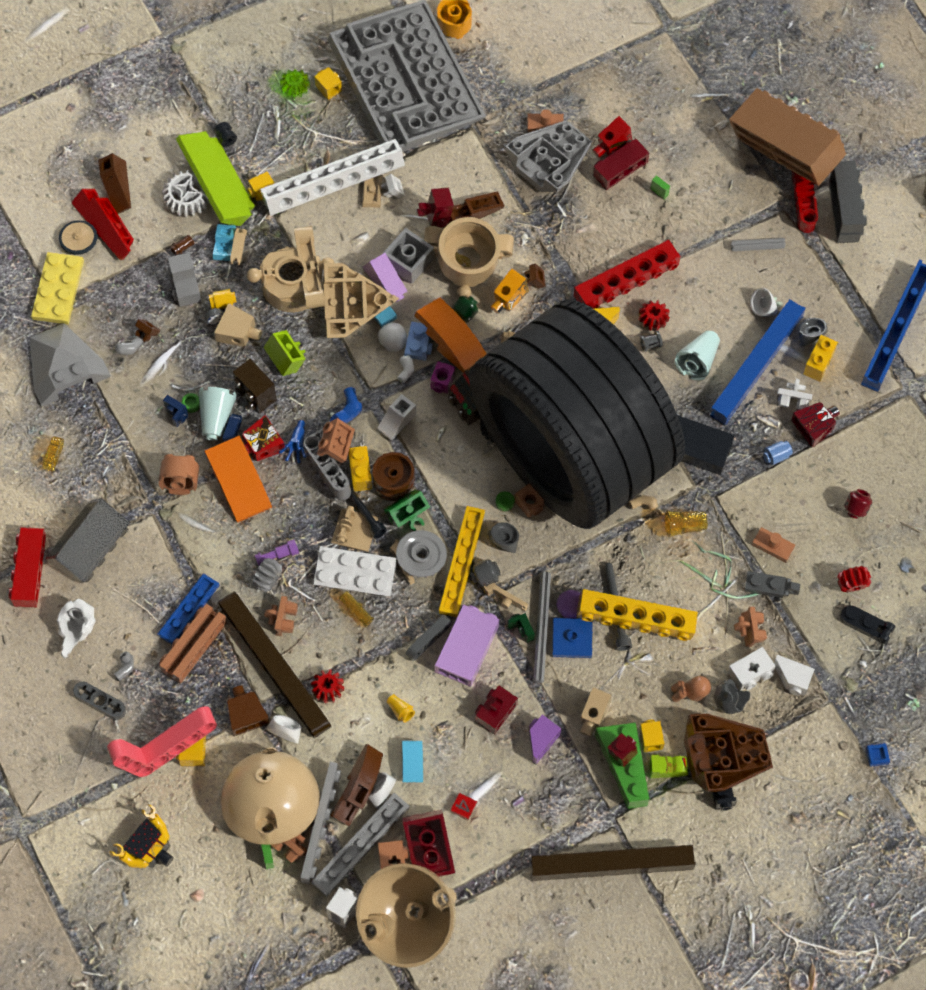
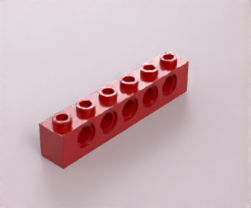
M667 240L575 286L574 297L577 301L597 309L601 304L609 303L617 296L625 295L631 289L637 286L641 287L653 278H659L664 272L676 269L681 256L671 241Z

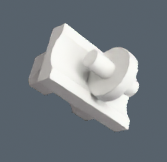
M796 378L795 384L787 382L786 388L793 390L779 388L777 396H779L778 406L789 407L790 398L797 399L796 409H803L808 406L813 394L798 392V390L805 391L806 386L800 385V379Z

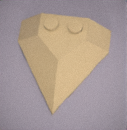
M324 263L323 293L327 338H346L400 299L343 263Z

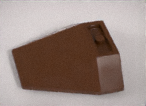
M690 714L688 716L684 745L693 781L706 792L725 791L773 768L764 729L711 714Z

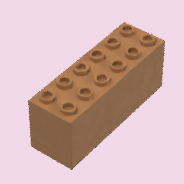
M756 88L729 119L738 140L817 186L825 180L846 155L844 144L840 139L838 131L827 128L824 123L813 120L806 113L802 114L794 106L786 105L783 100L772 97L765 90L762 91Z

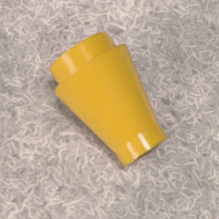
M392 694L386 701L399 721L406 723L415 714L413 706L398 698L395 694Z

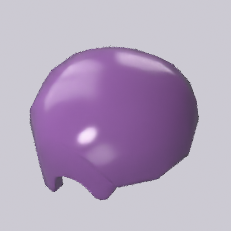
M570 589L562 592L558 597L557 609L564 618H577L579 591Z

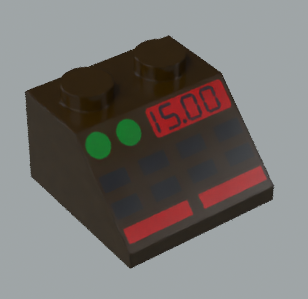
M468 369L449 388L448 400L452 406H456L458 409V415L461 420H465L470 425L481 417L473 400Z

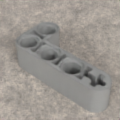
M323 429L305 438L304 448L306 455L333 495L338 500H346L351 495L348 478L334 458L328 454L321 457L317 455L318 444L323 436Z

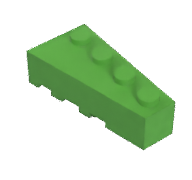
M636 723L596 728L595 737L609 764L610 771L617 782L627 809L648 806L649 794ZM621 733L626 737L628 735L631 736L637 743L638 754L625 767L620 765L608 751V746Z

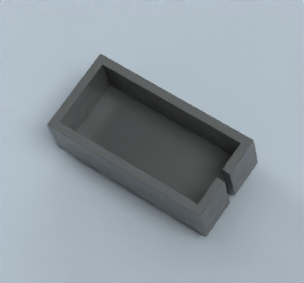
M840 161L830 173L828 180L837 243L859 242L861 235L864 234V226L867 225V217L863 215L864 199H861L860 195L862 194V184L858 181L860 169L856 167V161Z

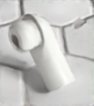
M402 356L399 360L403 366V371L397 378L402 383H405L414 372L413 359L410 356Z

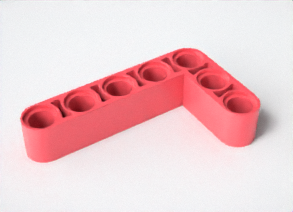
M204 706L193 711L142 748L125 740L117 739L107 745V749L114 766L138 777H145L216 729L217 724L211 709Z

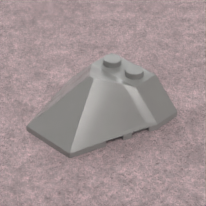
M65 323L30 337L33 386L41 406L58 400L57 392L89 378L95 384L111 377L103 359Z

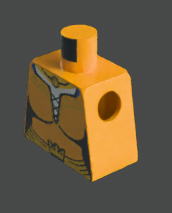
M511 269L495 289L494 296L496 301L490 306L491 309L497 314L503 308L511 311L529 292L526 278L514 269Z

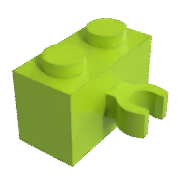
M287 330L272 333L263 347L282 376L297 373L306 360L304 356L306 350L298 348L301 343L294 342Z

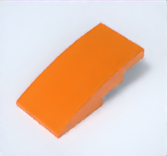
M441 297L416 311L414 317L427 327L426 334L439 344L437 351L463 373L487 354L467 324Z
M240 436L205 450V455L237 523L272 508L268 495Z

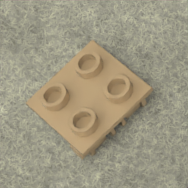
M353 506L341 509L331 543L369 552L373 539L370 533V525L360 512L354 511ZM373 516L374 519L378 521L379 517Z

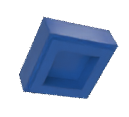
M886 743L866 746L869 767L890 764Z

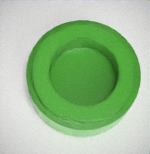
M189 393L182 398L181 403L186 405L188 413H194L200 409L198 395Z
M503 491L496 496L495 504L500 511H510L514 507L515 499L510 492Z

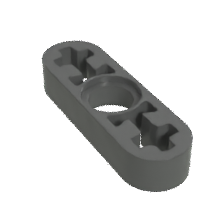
M446 615L441 616L408 648L405 654L412 661L418 659L449 629L452 621Z
M79 682L74 686V695L82 703L113 720H120L125 716L126 708L120 700L87 682ZM86 688L87 693L90 694L91 697L89 698V696L85 693L80 695L79 690H84ZM98 696H103L105 703L98 706L94 703V700ZM109 702H110V705H111L112 707H114V708H118V706H120L119 708H120L121 712H120V713H119V712H116V713L114 714L113 709L110 708V707H108V706H109Z

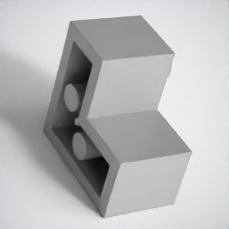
M190 253L168 257L169 265H166L170 285L175 287V290H172L174 301L178 300L180 307L201 302Z

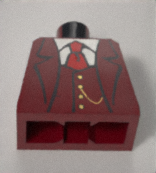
M821 402L795 411L791 421L813 448L833 431L836 424L834 418L840 415V412L835 405L826 409Z

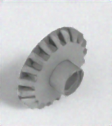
M424 530L413 531L405 535L398 543L396 550L399 566L402 567L403 571L409 573L410 576L413 575L417 578H427L440 572L447 557L443 541L434 533ZM423 554L425 558H419L417 555Z

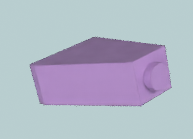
M386 253L363 266V269L374 283L400 298L399 300L404 298L403 294L407 292V289Z

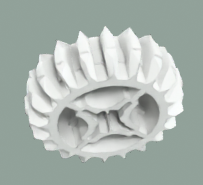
M180 170L179 175L173 174V179L168 178V183H164L162 191L163 201L166 203V207L171 209L172 213L177 212L179 216L184 213L187 218L188 214L192 216L195 215V212L201 214V208L206 209L207 204H210L194 172L190 174V171L187 170L183 174ZM194 186L198 187L201 190V192H198L197 189H194ZM173 195H176L177 198H180V201L176 200L173 197Z

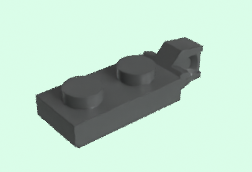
M748 571L745 592L783 598V596L788 597L789 594L798 595L800 584L791 582V579Z

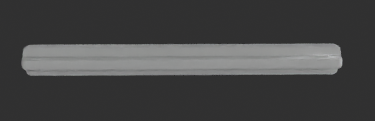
M541 572L533 676L535 683L544 682L551 582L550 572Z

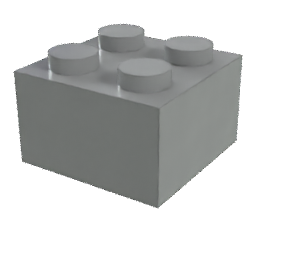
M407 228L383 252V254L386 253L397 274L410 283H413L435 259L434 247Z

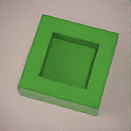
M656 175L651 181L650 189L662 199H665L669 195L670 185Z
M262 845L266 870L274 868L271 847L270 845Z

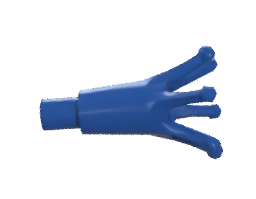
M303 420L298 421L289 442L279 451V454L289 448L285 461L289 460L293 451L297 453V463L299 464L301 463L300 451L304 458L307 457L303 447L305 421Z

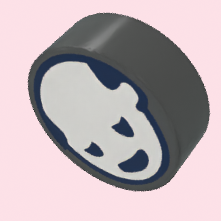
M219 308L209 310L205 314L207 324L211 326L219 324L223 316L222 310Z

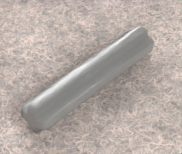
M784 238L734 240L731 242L732 251L785 248Z

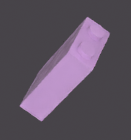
M463 605L435 664V673L471 687L498 630L499 619L492 613L485 614L474 606Z

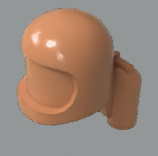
M695 676L686 683L680 680L671 686V691L674 693L672 700L678 702L688 697L692 701H700L710 693V681L704 676Z

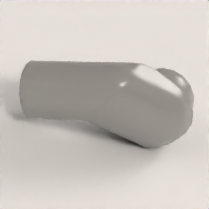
M136 336L131 343H117L115 350L121 355H132L143 343V340Z
M127 651L120 655L121 668L114 673L118 681L124 679L134 669V658Z

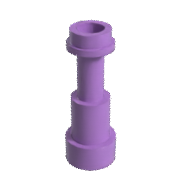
M295 539L287 541V544L276 547L271 552L262 555L259 552L255 555L258 566H260L266 558L274 559L278 557L280 559L288 555L294 556L299 554Z

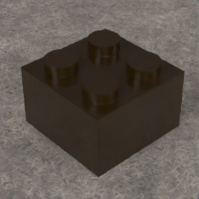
M251 359L233 371L234 390L239 397H244L247 400L246 403L252 410L255 409L260 414L277 401L274 383Z

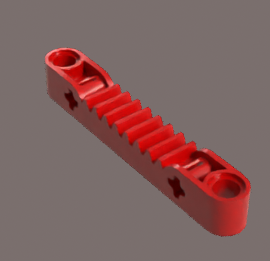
M792 171L798 228L803 233H811L815 230L818 221L814 185L809 180Z

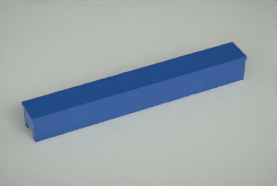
M919 259L862 380V386L879 392L926 292V264L922 263L923 260Z
M789 299L711 409L713 411L710 413L712 418L721 422L724 426L728 423L803 318L806 309L804 306L802 307Z

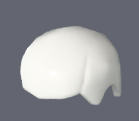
M389 322L379 330L378 340L387 351L396 352L405 347L407 334L400 324Z

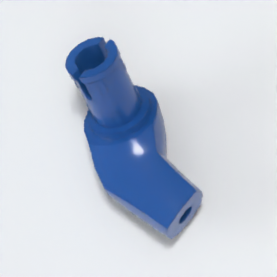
M353 387L344 389L343 392L347 404L343 410L334 414L330 421L338 418L347 424L362 411V403L358 401L356 390Z

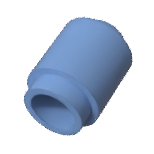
M779 441L766 447L763 453L766 463L775 465L788 459L793 454L791 445L788 441Z

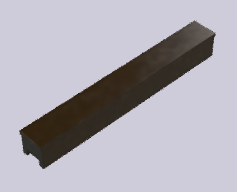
M693 845L532 856L531 880L544 881L694 870L696 862Z

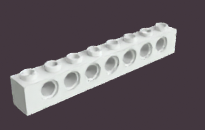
M396 139L267 186L261 189L264 204L270 216L403 167L405 163L402 149Z

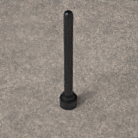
M350 485V498L370 525L371 535L375 539L382 537L387 529L383 523H379V521L374 519Z

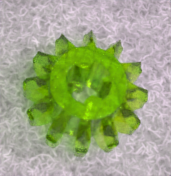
M295 68L294 71H290L288 69L287 73H283L280 79L282 93H286L287 97L292 95L294 99L296 96L302 98L303 93L307 94L310 87L309 76L304 74L303 70L297 71Z

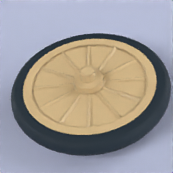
M72 221L66 224L59 233L60 246L66 252L74 255L89 252L97 242L96 229L86 221Z

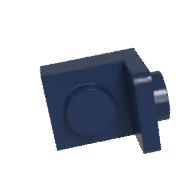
M167 395L163 400L165 410L169 414L174 415L172 421L174 426L178 427L188 417L186 405Z

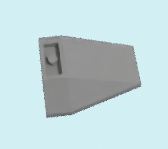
M566 120L516 137L505 146V151L514 170L540 192H557L570 182L592 145V141Z

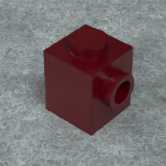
M623 733L608 746L609 754L623 767L638 754L636 741L629 735L626 737Z

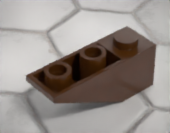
M113 153L99 159L100 177L112 206L118 214L131 209L126 161Z

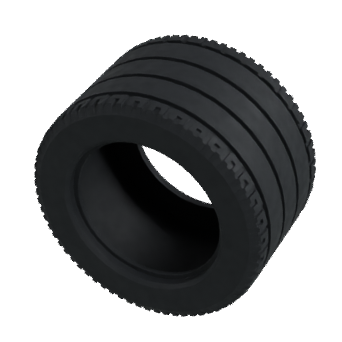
M572 299L556 303L484 357L480 358L470 368L469 384L473 400L496 446L526 485L530 484L542 497L544 504L558 516L576 527L591 529L600 524L677 466L684 457L685 440L676 410L661 381L632 342L607 318L584 303Z

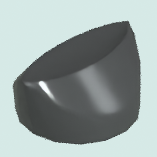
M820 318L804 320L799 326L801 346L814 343L819 339L820 335L824 336L828 332L826 322Z
M501 522L495 524L488 533L489 538L504 550L516 553L519 540L518 530L509 523Z

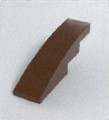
M498 191L464 200L463 204L453 207L449 223L464 217L481 219L504 208L505 205Z

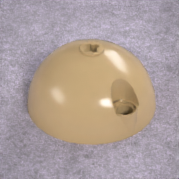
M272 747L252 754L240 761L229 773L221 793V811L227 826L240 838L262 845L282 843L301 834L316 817L320 803V790L311 770L294 756L277 751Z
M394 864L384 867L368 879L359 894L356 906V920L360 936L368 949L387 964L404 968L426 964L444 950L453 935L456 923V893L453 889L447 887L440 877L425 867L414 864ZM443 893L447 896V903L444 899ZM419 907L420 912L417 913L415 909ZM370 925L373 926L375 929L374 935H372L369 931Z

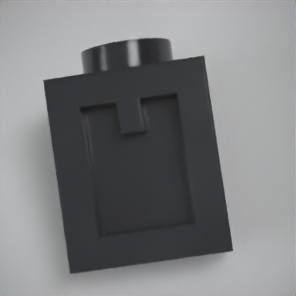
M732 787L725 791L711 792L715 810L727 811L733 809L736 805L737 799L734 797Z

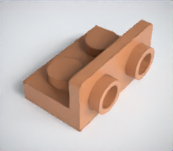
M338 418L327 422L323 427V436L318 444L317 455L321 457L328 454L340 463L345 462L355 429Z

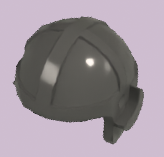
M731 679L721 682L714 692V701L717 707L726 714L742 712L750 699V692L738 690Z

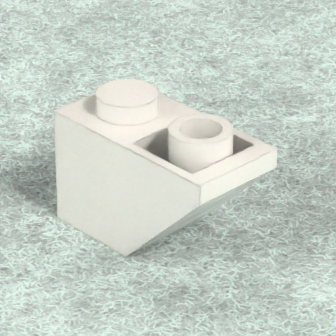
M401 394L388 408L377 430L392 441L416 416V405Z

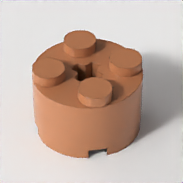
M165 455L160 467L159 487L162 490L164 488L168 489V493L174 495H188L191 490L194 489L196 491L199 465L195 461V457L191 455Z

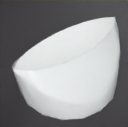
M766 288L754 291L750 299V307L754 314L765 317L778 316L777 305L771 292Z
M276 715L272 718L266 730L285 740L298 744L301 725L290 717Z
M385 772L378 774L368 798L376 808L384 802L396 782L395 778Z

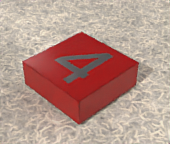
M459 793L450 812L469 821L477 801Z

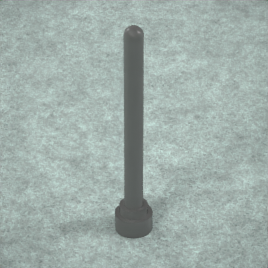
M608 562L605 564L610 594L618 596L613 565ZM614 610L616 615H622L619 610ZM617 626V650L626 651L631 649V638L626 635L625 629Z

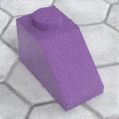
M541 715L539 719L535 718L529 726L534 764L540 761L561 734V728L544 715Z

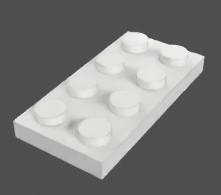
M320 546L313 585L391 597L397 558Z

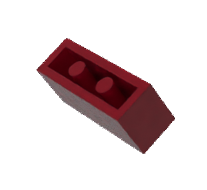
M635 138L631 142H626L619 150L611 152L604 160H599L594 165L593 176L605 190H608L647 164L650 153Z

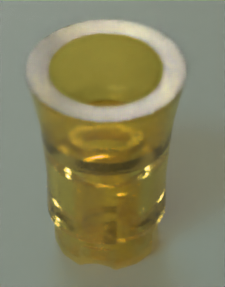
M704 511L665 512V529L668 537L707 530V515Z

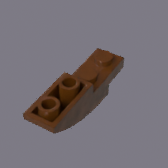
M369 744L364 746L347 777L349 783L334 808L331 817L350 826L358 810H363L380 770L383 758L382 752Z

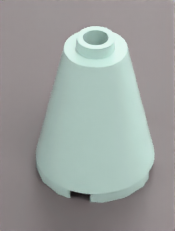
M705 331L677 353L675 365L684 376L688 374L691 376L690 379L697 381L706 378L720 343L717 333Z
M203 387L199 389L202 435L206 436L205 439L216 441L217 438H221L236 400L237 394L235 392L232 395L229 394L230 390L219 387H208V390L204 391Z

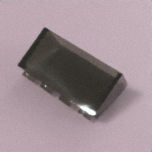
M102 498L91 500L51 549L45 560L78 582L87 583L93 577L95 568L100 567L104 563L105 555L113 551L117 546L116 541L118 538L123 537L127 533V527L131 522Z

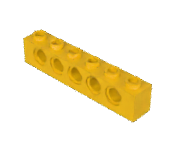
M583 589L579 595L576 617L586 622L597 621L606 626L617 625L622 629L632 628L642 633L652 632L657 633L661 637L672 636L677 637L681 641H688L695 635L698 612ZM594 606L601 607L603 611H597ZM614 610H619L622 615H616ZM633 614H638L641 619H636ZM652 617L657 618L660 623H655ZM671 621L677 622L679 627L673 626Z

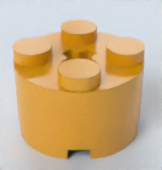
M442 0L438 4L437 23L444 35L461 39L471 29L472 8L467 0Z

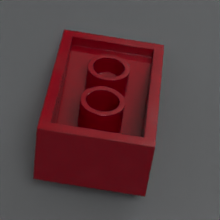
M442 809L402 818L411 863L429 869L438 877L456 873Z

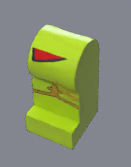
M651 755L650 778L683 777L688 775L687 757Z

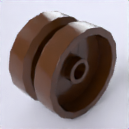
M398 452L385 453L377 458L373 465L372 476L374 489L380 497L390 501H397L414 489L415 470L412 461L406 455Z

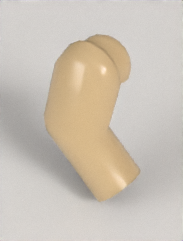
M647 495L638 496L628 502L631 509L641 505H647L649 510H654L658 507L657 499Z

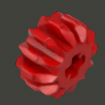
M650 299L648 304L644 303L642 308L639 309V322H643V328L648 326L649 331L652 328H655L657 331L660 327L665 328L666 323L670 319L669 309H666L665 303L660 305L659 300L653 303Z
M864 566L843 570L837 576L838 585L842 592L859 591L871 585L870 572Z
M329 669L328 674L321 670V676H314L315 681L311 682V687H313L311 691L313 695H316L318 701L323 698L325 704L328 702V699H331V702L334 703L335 697H342L340 692L345 690V687L342 685L344 680L339 678L338 672L332 675L331 669ZM326 684H329V686H331V688L326 689V686H325V685H326Z

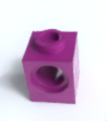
M438 361L430 379V388L437 393L448 394L455 377V366ZM441 377L446 378V380L440 381L438 379Z

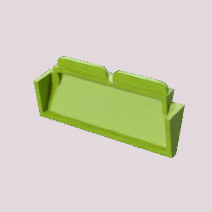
M206 131L179 135L176 141L220 222L241 226L252 215L250 211L255 206L218 138H210Z

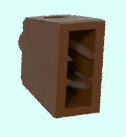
M242 685L234 687L232 689L234 698L227 701L233 735L237 736L269 725V717L255 692L245 693Z

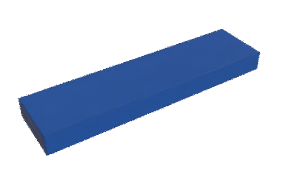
M203 573L157 633L158 637L171 645L177 638L180 639L185 626L188 623H192L198 609L205 606L220 584Z

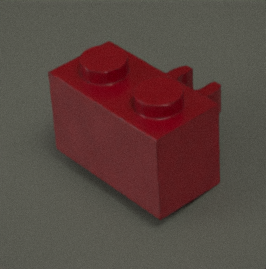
M449 187L431 189L428 202L418 203V216L427 215L430 226L443 228L449 224L454 207Z
M500 685L495 690L493 688L490 690L486 697L487 701L484 705L480 704L474 713L476 714L475 722L494 735L518 705V697Z

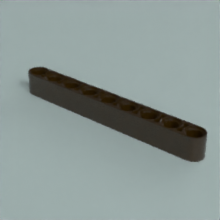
M233 591L219 600L218 604L223 613L310 734L316 738L330 729L331 724L238 594Z

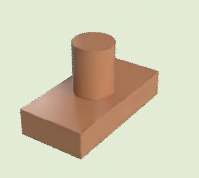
M547 109L543 110L541 114L528 113V133L563 122V114H551V111Z
M762 527L752 542V546L785 563L795 548V544L782 538L779 533H772Z

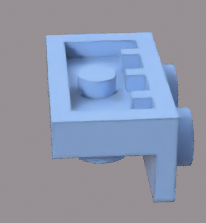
M411 321L404 356L426 361L427 355H431L433 344L430 343L431 338L426 334L427 327L424 324Z

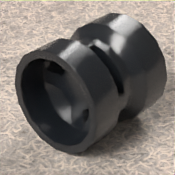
M228 122L219 123L213 130L216 137L220 138L219 142L223 147H229L237 141V135L234 131H231L232 127Z

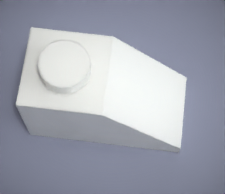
M777 655L774 662L775 669L785 689L789 690L793 695L805 696L815 669Z

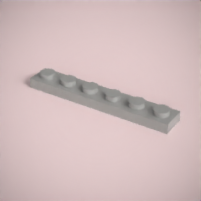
M329 763L300 877L301 883L310 884V880L314 879L317 867L314 866L315 860L320 859L322 847H319L320 841L325 839L327 828H324L325 821H329L331 816L330 801L334 802L336 796L334 785L335 782L339 783L341 771L338 770V763Z
M393 793L313 879L312 884L328 897L409 809V805Z

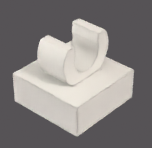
M392 174L386 176V182L381 185L383 189H388L387 192L383 193L384 196L387 198L393 195L397 198L404 196L401 180Z

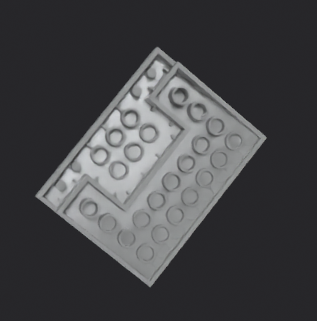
M426 0L348 23L346 28L329 33L328 42L380 144L396 139L402 152L486 118Z

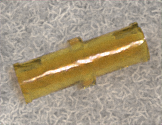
M349 591L344 592L340 596L339 600L350 610L349 613L352 616L355 615L364 627L369 626L373 622L374 618L363 608L364 605L358 602Z

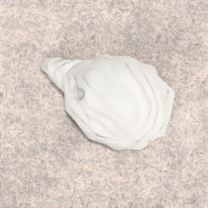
M80 599L73 602L68 601L58 615V634L64 639L61 647V656L66 659L67 654L71 653L79 641L84 640L91 633L96 621L94 618V607Z

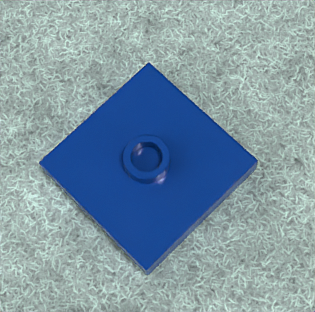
M553 618V657L592 658V622H586L582 619Z

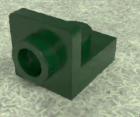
M526 613L512 615L507 620L509 630L517 627L521 638L525 637L527 643L534 640L535 633Z

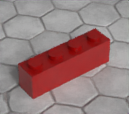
M20 527V534L16 535V546H18L17 552H14L13 562L15 563V570L11 572L13 587L9 589V600L12 601L14 607H38L46 544L44 528Z

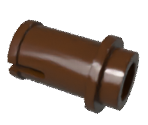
M186 235L177 243H172L170 249L177 256L181 255L183 251L195 243L190 235Z

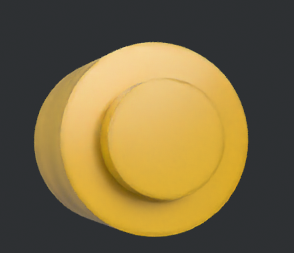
M230 289L216 291L208 295L211 309H226L228 303L232 305L237 303L235 292H231Z

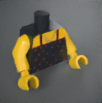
M148 804L151 808L150 813L146 814L143 809L141 810L144 816L150 817L149 820L146 818L123 847L120 844H113L118 849L116 854L113 851H109L111 856H119V859L131 868H146L147 866L153 868L158 861L167 867L174 858L166 852L170 847L168 841L170 835L166 824L158 814H155V808Z

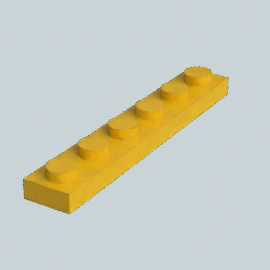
M466 506L439 608L440 614L458 617L485 516V510Z

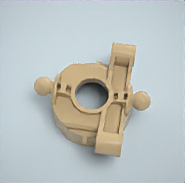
M459 218L449 223L445 228L435 226L425 228L424 241L434 247L433 251L437 252L442 273L453 281L454 284L460 286L457 290L459 297L466 296L468 298L471 296L470 287L477 286V284L489 279L496 269L499 259L508 258L513 255L514 237L509 234H497L490 224L478 218ZM463 247L473 248L480 255V261L473 267H463L455 258L456 252Z
M312 226L294 228L296 247L286 246L283 249L269 253L260 265V270L252 268L247 272V279L250 282L256 283L261 279L264 297L270 305L284 312H300L306 309L325 307L322 270H324V263L335 262L330 257L323 258L320 261V258L315 253ZM287 263H298L303 267L304 273L298 280L286 281L279 275L281 266Z

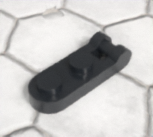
M853 605L844 607L840 614L842 623L883 644L888 643L890 633H893L896 628L893 623L884 621ZM878 627L883 629L882 633L876 631Z

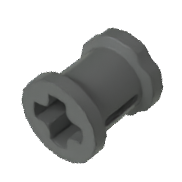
M655 331L654 334L645 337L643 335L639 337L644 352L656 346H663L659 331Z

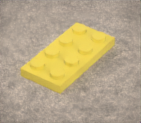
M47 252L31 315L32 320L69 325L83 268V257Z

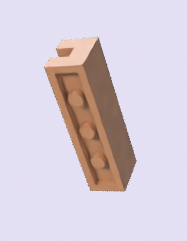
M205 604L203 608H199L192 623H188L185 626L180 639L177 638L173 642L170 652L164 654L161 658L159 665L161 672L181 684L226 625L225 615L220 612H214L213 608L208 604Z

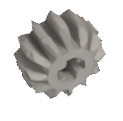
M264 559L255 572L252 581L253 585L261 591H270L280 577L282 565L274 559Z

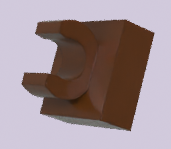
M536 263L529 265V271L524 272L527 278L530 277L527 280V285H535L538 289L545 287L544 270Z
M138 319L135 324L139 328L135 336L140 337L144 332V342H148L151 336H157L160 332L159 328L147 320Z

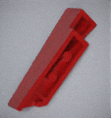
M81 189L73 199L72 205L88 223L94 226L97 234L118 259L124 260L131 251L130 246L134 241L132 235L108 198H99L95 189Z

